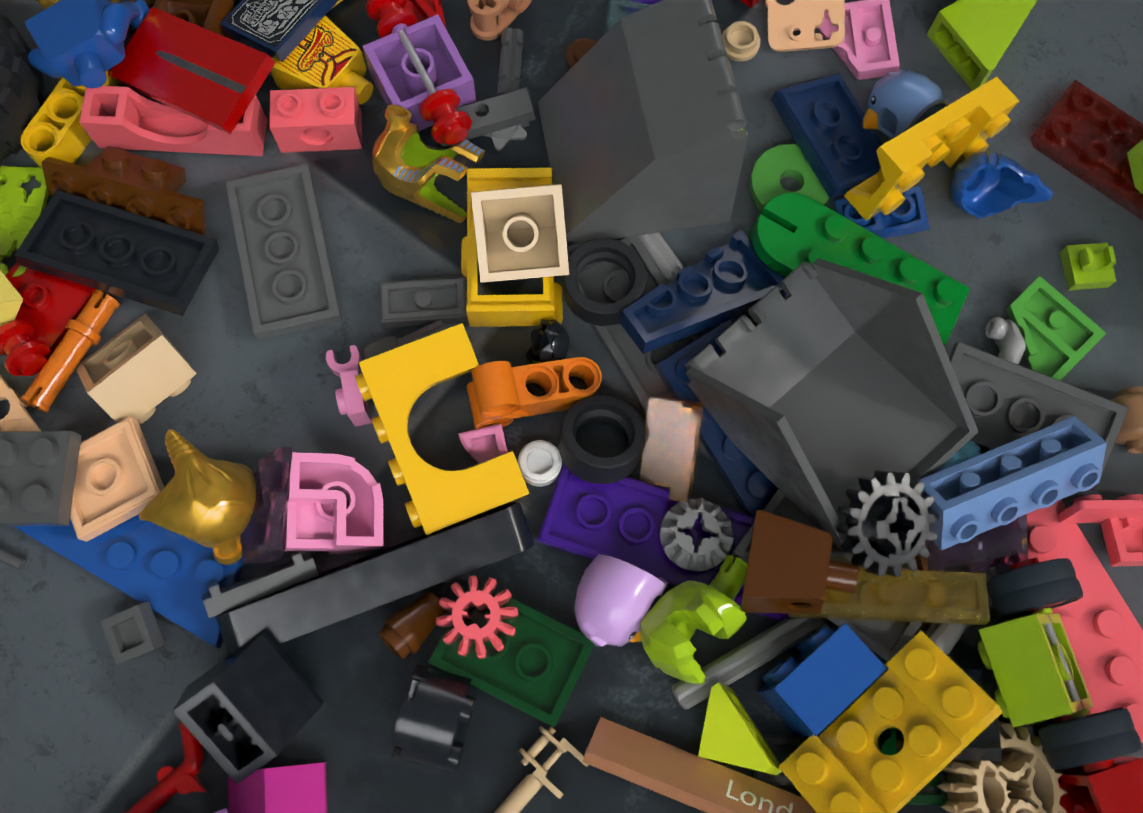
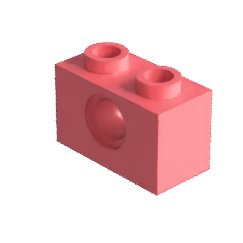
M354 87L270 90L269 128L281 153L362 149V111Z

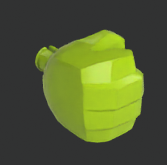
M727 555L710 585L697 581H686L668 591L652 607L640 623V637L643 648L655 667L661 669L665 674L682 681L699 685L704 684L706 676L701 670L700 665L694 660L693 654L696 649L690 642V639L696 629L720 639H729L744 625L747 620L745 612L741 611V607L734 600L745 583L748 566L745 561L738 557L735 559L733 555Z

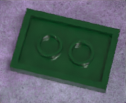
M479 582V590L483 591L485 584ZM469 584L464 593L470 591ZM495 590V592H494V594H493V597L496 596V595H497L498 593H500V592L497 591V590ZM510 598L500 608H517V617L502 619V622L512 625L516 632L514 636H507L500 631L496 636L504 645V649L500 652L493 647L489 640L485 642L486 658H478L476 643L473 642L469 653L465 657L458 654V646L463 637L447 645L443 641V637L454 626L446 627L428 662L429 664L445 672L472 679V686L554 728L594 647V643L584 634L513 598ZM474 606L467 612L471 619L465 620L467 627L475 623L479 628H482L488 623L485 615L490 614L488 608L479 611Z

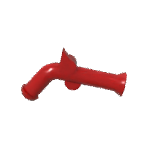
M181 721L178 729L181 730L184 751L183 762L177 768L172 766L162 767L157 773L158 784L128 811L122 813H155L177 792L180 794L207 792L196 776L204 760L203 746Z

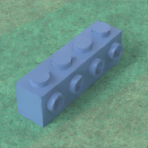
M1073 416L917 480L925 484L921 494L933 496L935 499L933 504L927 508L928 513L939 515V520L929 525V530L938 535L937 540L932 541L940 550H944L955 544L968 542L976 535L1000 525L1010 524L1016 518L1037 509L1050 507L1056 501L1077 492L1091 489L1100 483L1107 442Z

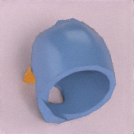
M902 69L888 72L884 77L875 82L866 103L867 112L863 118V128L879 129L889 138L893 139L950 105V102L939 86L924 75Z

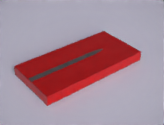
M152 7L125 47V58L121 63L112 67L108 75L126 87L231 135L272 70L275 62L266 53Z

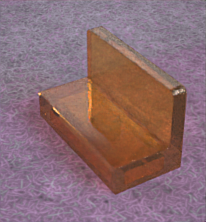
M652 396L648 400L645 445L642 451L639 479L652 485L670 487V500L687 502L693 488L703 404L700 402Z

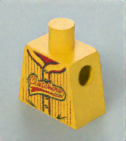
M326 16L319 21L283 62L272 57L275 65L270 72L276 86L282 90L354 87L360 105L366 103L373 93L374 85L363 78L366 75L367 68L362 51Z

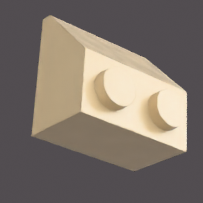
M146 313L82 361L76 368L86 392L116 423L130 416L138 420L139 425L147 421L154 414L156 406L168 396L174 397L182 393L190 385L191 378L197 374Z

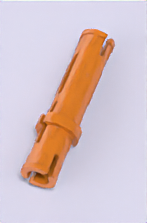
M96 289L93 291L91 298L76 320L71 319L65 326L67 333L25 394L20 397V400L34 409L37 406L40 412L48 413L50 406L89 348L97 346L100 342V332L114 311L120 306L117 300L106 294L105 298L102 297L104 293Z

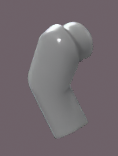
M1001 317L990 319L986 324L985 334L988 338L994 339L999 350L997 357L1019 364L1025 351L1026 343L1017 324L1010 319L1004 320Z

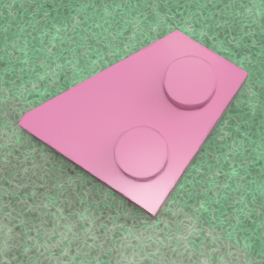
M862 0L845 3V38L842 44L832 49L857 80L884 77L888 72L899 71L900 63L889 0ZM827 11L824 13L822 26L817 28L825 40L831 39V33L838 31V26L831 25Z

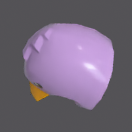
M598 554L585 570L577 588L574 613L580 630L596 646L608 644L622 647L628 642H642L640 623L646 616L653 600L657 596H662L668 582L661 577L656 578L628 562Z

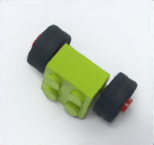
M1031 558L1009 565L1010 571L990 578L985 582L988 596L992 601L996 617L999 620L1018 619L980 629L979 633L982 641L978 642L981 659L988 670H993L999 687L995 689V699L1003 711L1001 714L1005 718H1010L1012 727L1070 714L1073 719L1049 724L1038 729V735L1045 749V755L1050 767L1059 770L1083 766L1085 773L1114 767L1116 764L1113 758L1138 752L1142 749V743L1127 708H1117L1094 714L1090 713L1089 708L1094 707L1060 615L1050 614L1053 613V608L1072 603L1083 597V590L1076 578L1072 562L1068 558L1052 559L1039 562L1038 558Z

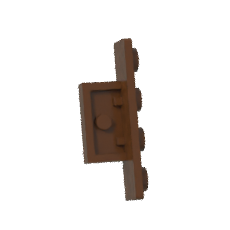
M106 147L85 167L52 157H47L42 161L45 184L50 196H53L56 190H60L201 235L206 234L204 202L198 198L176 193L186 182L185 168L168 164L160 159H150L129 153L121 148Z

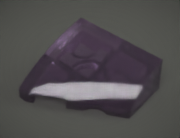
M280 447L258 460L259 471L254 473L256 482L254 511L247 527L240 535L243 563H276L284 556L292 447Z
M1027 514L1016 518L1010 524L1000 525L976 535L968 542L958 543L944 550H940L933 541L929 540L928 577L932 580L943 579V568L963 565L972 573L986 571L994 566H1009L1028 559Z

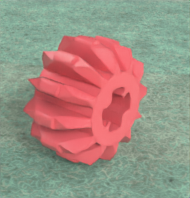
M470 576L468 581L469 592L464 593L458 583L451 585L453 593L458 597L456 602L448 598L440 599L439 605L445 610L451 611L452 615L440 616L436 619L439 627L454 626L443 637V641L447 645L463 637L458 646L459 655L465 657L469 653L473 642L476 643L478 658L483 659L486 658L487 654L485 642L489 640L498 652L504 649L502 641L496 636L499 631L507 636L515 635L516 629L512 625L502 622V619L517 617L518 610L516 607L500 608L509 601L512 595L506 589L493 597L497 586L495 579L489 578L483 591H480L477 577ZM474 606L479 611L486 608L490 610V614L485 615L488 623L482 628H479L475 623L468 627L466 626L465 620L471 619L467 612Z

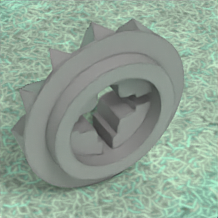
M703 498L683 499L668 510L660 528V540L666 555L673 563L690 571H705L720 564L728 555L734 540L731 519L721 510L720 505L708 502ZM699 516L701 517L702 530L716 537L703 539L695 553L692 537L685 535L684 532H678V530L691 529Z

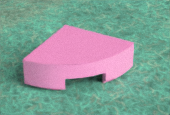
M501 424L458 433L465 451L475 458L478 463L508 452Z

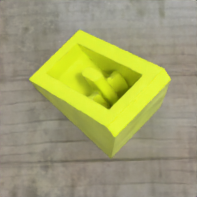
M720 682L712 686L698 757L776 776L782 772L779 768L780 762L734 690Z

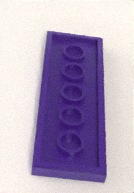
M562 464L537 543L592 561L598 554L611 556L628 562L656 578H663L668 582L667 585L676 587L686 581H697L710 585L724 562L723 560L720 564L709 570L690 571L673 563L663 550L660 540V528L668 510L683 499L690 500L696 498L627 476L621 481L609 484L589 483L573 475ZM721 507V510L731 519L734 540L728 555H732L754 524L756 517ZM699 516L691 529L678 530V532H684L685 535L692 537L695 553L703 539L716 537L702 530L701 517ZM744 585L734 600L740 607L742 606ZM755 613L779 622L796 615L795 613Z

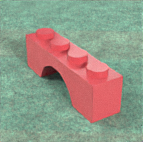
M101 86L92 89L86 87L79 123L99 148L111 147L127 150L263 156L268 120L255 95L230 135L168 105L151 101L129 87Z

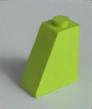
M958 0L939 11L927 36L973 91L985 84L1037 0Z

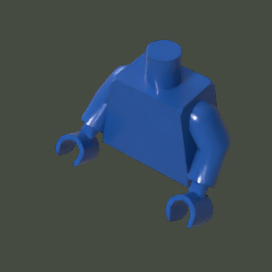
M61 0L25 21L27 29L39 47L32 49L28 53L29 63L33 68L48 75L51 79L64 77L73 86L83 85L91 89L101 87L107 80L105 71L121 63L125 58L124 40L129 25L133 29L138 28L150 9L145 0L112 3L110 0Z

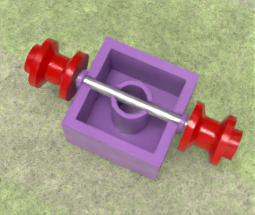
M368 0L366 11L372 20L379 22L377 32L380 39L364 45L363 50L370 75L386 106L394 104L408 109L412 114L410 123L417 124L419 131L432 126L431 135L437 143L453 145L461 142L467 136L472 120L468 113L457 111L456 109L476 102L474 80L439 15L417 23L414 12L404 8L406 0Z

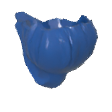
M989 150L974 152L964 161L960 162L954 170L950 187L951 198L956 206L965 213L972 214L977 218H985L1002 213L1018 203L1048 201L1053 196V191L1041 182L1038 175L1026 170L1015 160L997 151Z

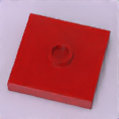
M17 261L5 276L23 298L15 320L28 321L35 329L32 341H44L52 354L67 333L65 326L71 319L76 320L96 289L27 268L23 274L12 277L20 266Z

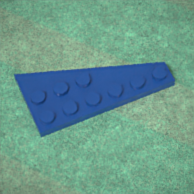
M252 513L247 527L240 535L243 551L242 557L239 561L230 565L218 563L214 558L212 548L197 544L185 536L167 530L150 521L139 520V514L87 542L77 538L71 519L69 520V526L14 527L141 603L150 602L152 610L214 647L221 649L223 642L222 633L215 616L208 617L201 595L210 592L207 583L213 580H217L219 588L239 581L257 514Z

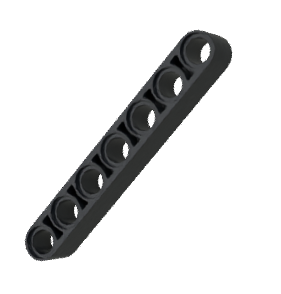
M515 501L490 509L428 535L423 534L321 572L316 577L219 614L215 618L229 654L235 652L263 630L278 645L531 548L535 543L520 502Z

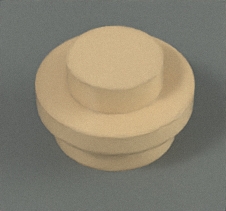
M738 21L731 24L722 33L729 59L742 62L752 59L757 54L760 47V37L752 24Z

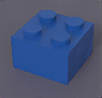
M846 623L831 629L825 624L819 630L815 629L795 646L800 652L795 658L790 656L785 661L780 660L762 676V680L766 685L758 694L796 737L817 736L887 668Z

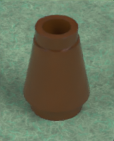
M428 591L423 597L418 598L383 621L384 627L377 634L393 654L400 660H404L409 654L415 655L437 625L436 619L443 616L447 610L439 605L440 599Z

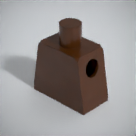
M757 510L741 611L748 613H821L826 589L855 594L859 565L830 560L833 536L830 533L766 511Z

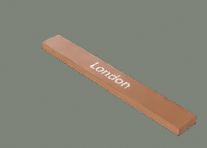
M602 717L598 721L583 759V763L706 813H817L805 798L705 758L698 757L695 754Z

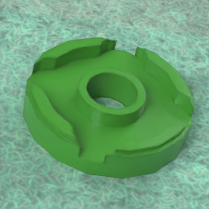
M797 144L775 146L766 150L755 162L749 180L750 196L759 211H762L772 198L784 193L803 194L824 206L827 204L829 196ZM785 177L794 178L799 182L801 189L792 192L782 187L780 180Z

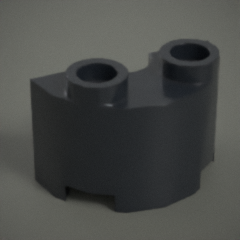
M417 664L411 676L412 683L408 698L402 701L392 739V745L396 747L391 756L444 772H448V770L456 772L464 748V743L457 741L459 724L469 725L476 697L468 695L472 679Z

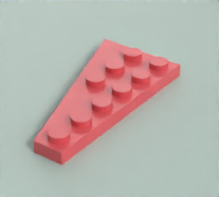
M1062 500L1056 501L1050 507L1040 508L1016 518L1013 522L1006 525L1015 563L1031 558H1038L1039 562L1068 558L1073 564L1076 578L1082 587V598L1053 608V613L1050 614L1060 615L1094 707L1089 708L1090 713L1094 714L1117 708H1127L1133 719L1134 728L1139 735L1141 743H1143L1142 628L1076 523H1060L1058 514L1067 509ZM1070 714L1055 717L1053 719L1054 723H1057L1073 718H1071Z

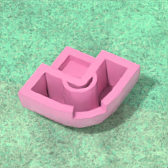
M290 452L284 493V509H286L284 551H329V554H351L373 551L383 547V496L380 483L377 484L369 470L354 461L355 458L340 454Z

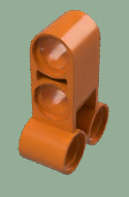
M575 357L511 367V363L508 361H493L475 367L471 371L473 381L468 383L466 388L475 429L498 424L505 427L516 418L569 410L572 405L581 399L595 394L601 384L602 373L599 366L593 360L586 357ZM569 377L581 378L585 382L587 389L580 390L575 388L570 383ZM536 383L540 385L545 391V396L537 397L532 395L527 390L526 384Z

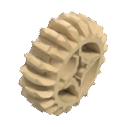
M998 721L1001 751L1003 753L1002 761H994L992 764L990 761L952 760L942 769L947 774L946 782L937 786L944 792H947L948 800L941 806L947 812L1068 813L1060 805V797L1068 793V791L1059 787L1058 778L1064 771L1050 767L1045 755V749H1043L1039 737L1029 734L1027 727H1012L1011 723H1006L1005 721Z

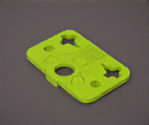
M0 167V270L5 276L9 271L8 266L2 263L3 258L10 257L15 247L17 250L19 249L46 207L49 191L45 184L43 168ZM31 176H35V179L41 183L40 188H34L27 198V192L21 185L22 183L29 182ZM19 266L12 277L23 274L27 267Z

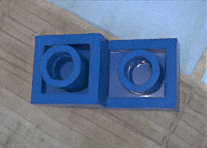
M921 185L903 192L902 195L905 197V200L890 214L884 215L882 212H879L867 221L864 220L846 198L835 201L838 214L881 238L912 234L930 229Z

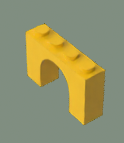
M463 323L358 362L362 373L355 375L357 385L364 401L373 398L379 416L373 417L371 420L381 444L389 441L396 458L388 460L397 486L405 483L407 485L412 500L406 502L405 506L414 528L423 526L426 535L530 494L513 451L462 470H443L424 461L411 444L408 433V419L411 409L420 395L437 384L469 373L479 366Z

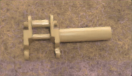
M540 725L539 731L542 735L527 752L522 748L519 750L524 756L521 762L525 766L530 762L536 770L532 774L527 773L494 813H520L543 785L557 798L561 799L564 794L546 778L548 769L566 751L571 752L584 766L588 767V764L583 763L584 756L564 737L558 742L552 736L556 732L552 727L546 731ZM551 741L557 749L541 766L534 758Z

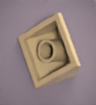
M562 184L471 192L481 283L569 275Z

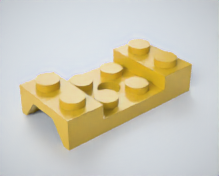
M996 76L881 145L876 151L881 166L880 170L874 176L847 191L844 197L865 221L879 212H882L884 215L890 214L905 200L902 193L911 189L924 177L925 173L922 169L926 164L932 168L943 160L951 168L972 153L985 151L989 147L986 140L988 137L992 138L1010 123L1011 119L1007 115L1017 105L1019 100Z
M920 631L885 664L889 668L887 672L820 736H810L779 768L817 813H897L1003 711L927 635ZM888 728H897L901 730L904 736L903 748L895 755L883 754L878 746L880 734Z

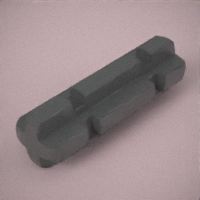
M507 27L502 31V48L500 49L499 81L497 87L498 96L520 89L523 32L519 28L512 29Z

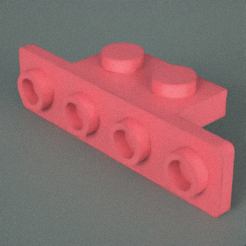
M1097 494L1085 495L1075 498L1072 501V506L1058 514L1061 524L1100 523L1111 566H1143L1142 494L1125 495L1115 500H1102V496Z

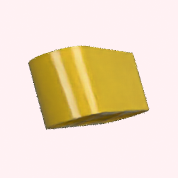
M109 70L105 71L107 80L102 86L119 87L117 82L108 75ZM62 77L21 136L23 149L40 168H42V161L47 157L75 164L92 140L79 123L86 87L83 85L73 86L64 77Z

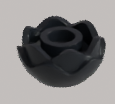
M541 319V325L535 327L531 332L532 346L526 352L530 364L565 359L569 347L568 333L557 320Z

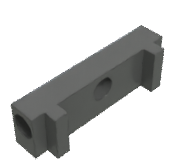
M527 87L456 109L457 111L468 113L472 120V125L465 137L467 140L519 124L524 128L530 126L529 121L536 120ZM482 112H488V114L483 117L479 116ZM440 143L442 147L448 146L446 143Z
M289 551L291 561L219 588L217 580L208 582L210 592L201 595L208 617L217 616L318 576L313 558L310 554L302 556L300 551Z

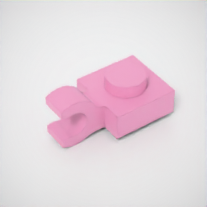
M355 345L350 346L351 359L346 364H338L333 350H328L326 352V362L331 371L340 377L342 388L335 389L340 414H347L355 427L372 423L368 400L364 401L355 379V375L361 374L358 362L362 361Z

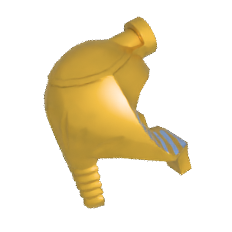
M388 105L385 112V118L387 119L385 130L377 138L372 153L373 170L386 190L398 197L418 204L428 210H433L435 213H440L442 216L453 219L455 222H463L467 217V213L462 208H459L457 204L453 203L452 200H449L447 196L437 191L434 182L439 174L448 176L458 182L465 175L468 167L453 160L455 156L459 154L478 163L483 158L485 150L475 146L466 138L450 148L427 146L419 136L417 124L410 123L411 112L399 105Z
M169 429L165 435V445L175 469V476L140 512L139 520L150 521L167 530L185 536L197 544L212 548L214 558L220 564L230 565L236 563L243 554L240 535L247 527L254 511L256 500L254 474L246 465L208 458L181 436L180 433Z

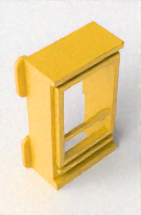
M552 168L467 169V236L461 242V272L463 277L467 279L466 312L469 327L541 325V319H555L560 324L562 323V287L554 282V276L543 277V294L478 295V254L471 192L552 185Z

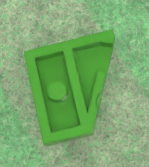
M1038 276L1006 309L1009 319L1017 324L1025 340L1026 348L1024 355L1030 370L1059 381L1106 335L1104 330L1041 276Z

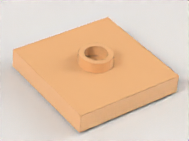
M130 416L84 440L80 444L70 519L79 540L87 542L140 514L164 488L139 422Z

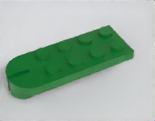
M784 193L772 198L765 205L748 233V238L752 241L753 247L763 263L785 277L804 261L812 265L815 260L820 258L923 293L944 347L970 290L969 287L803 194Z

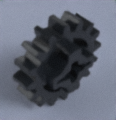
M877 470L874 472V478L867 476L859 477L858 481L861 490L847 488L845 494L851 501L849 507L838 506L837 512L846 516L845 523L836 526V532L847 534L848 538L841 544V550L853 554L852 564L865 568V572L882 577L884 574L900 577L902 568L911 571L916 570L917 565L914 557L917 555L928 558L930 553L924 544L926 540H937L938 536L929 530V525L939 520V515L928 513L927 509L935 501L934 497L921 494L925 484L922 481L910 480V474Z

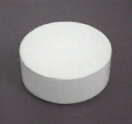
M536 440L522 448L518 456V465L524 480L528 484L542 487L553 483L558 478L562 467V458L559 450L552 443Z

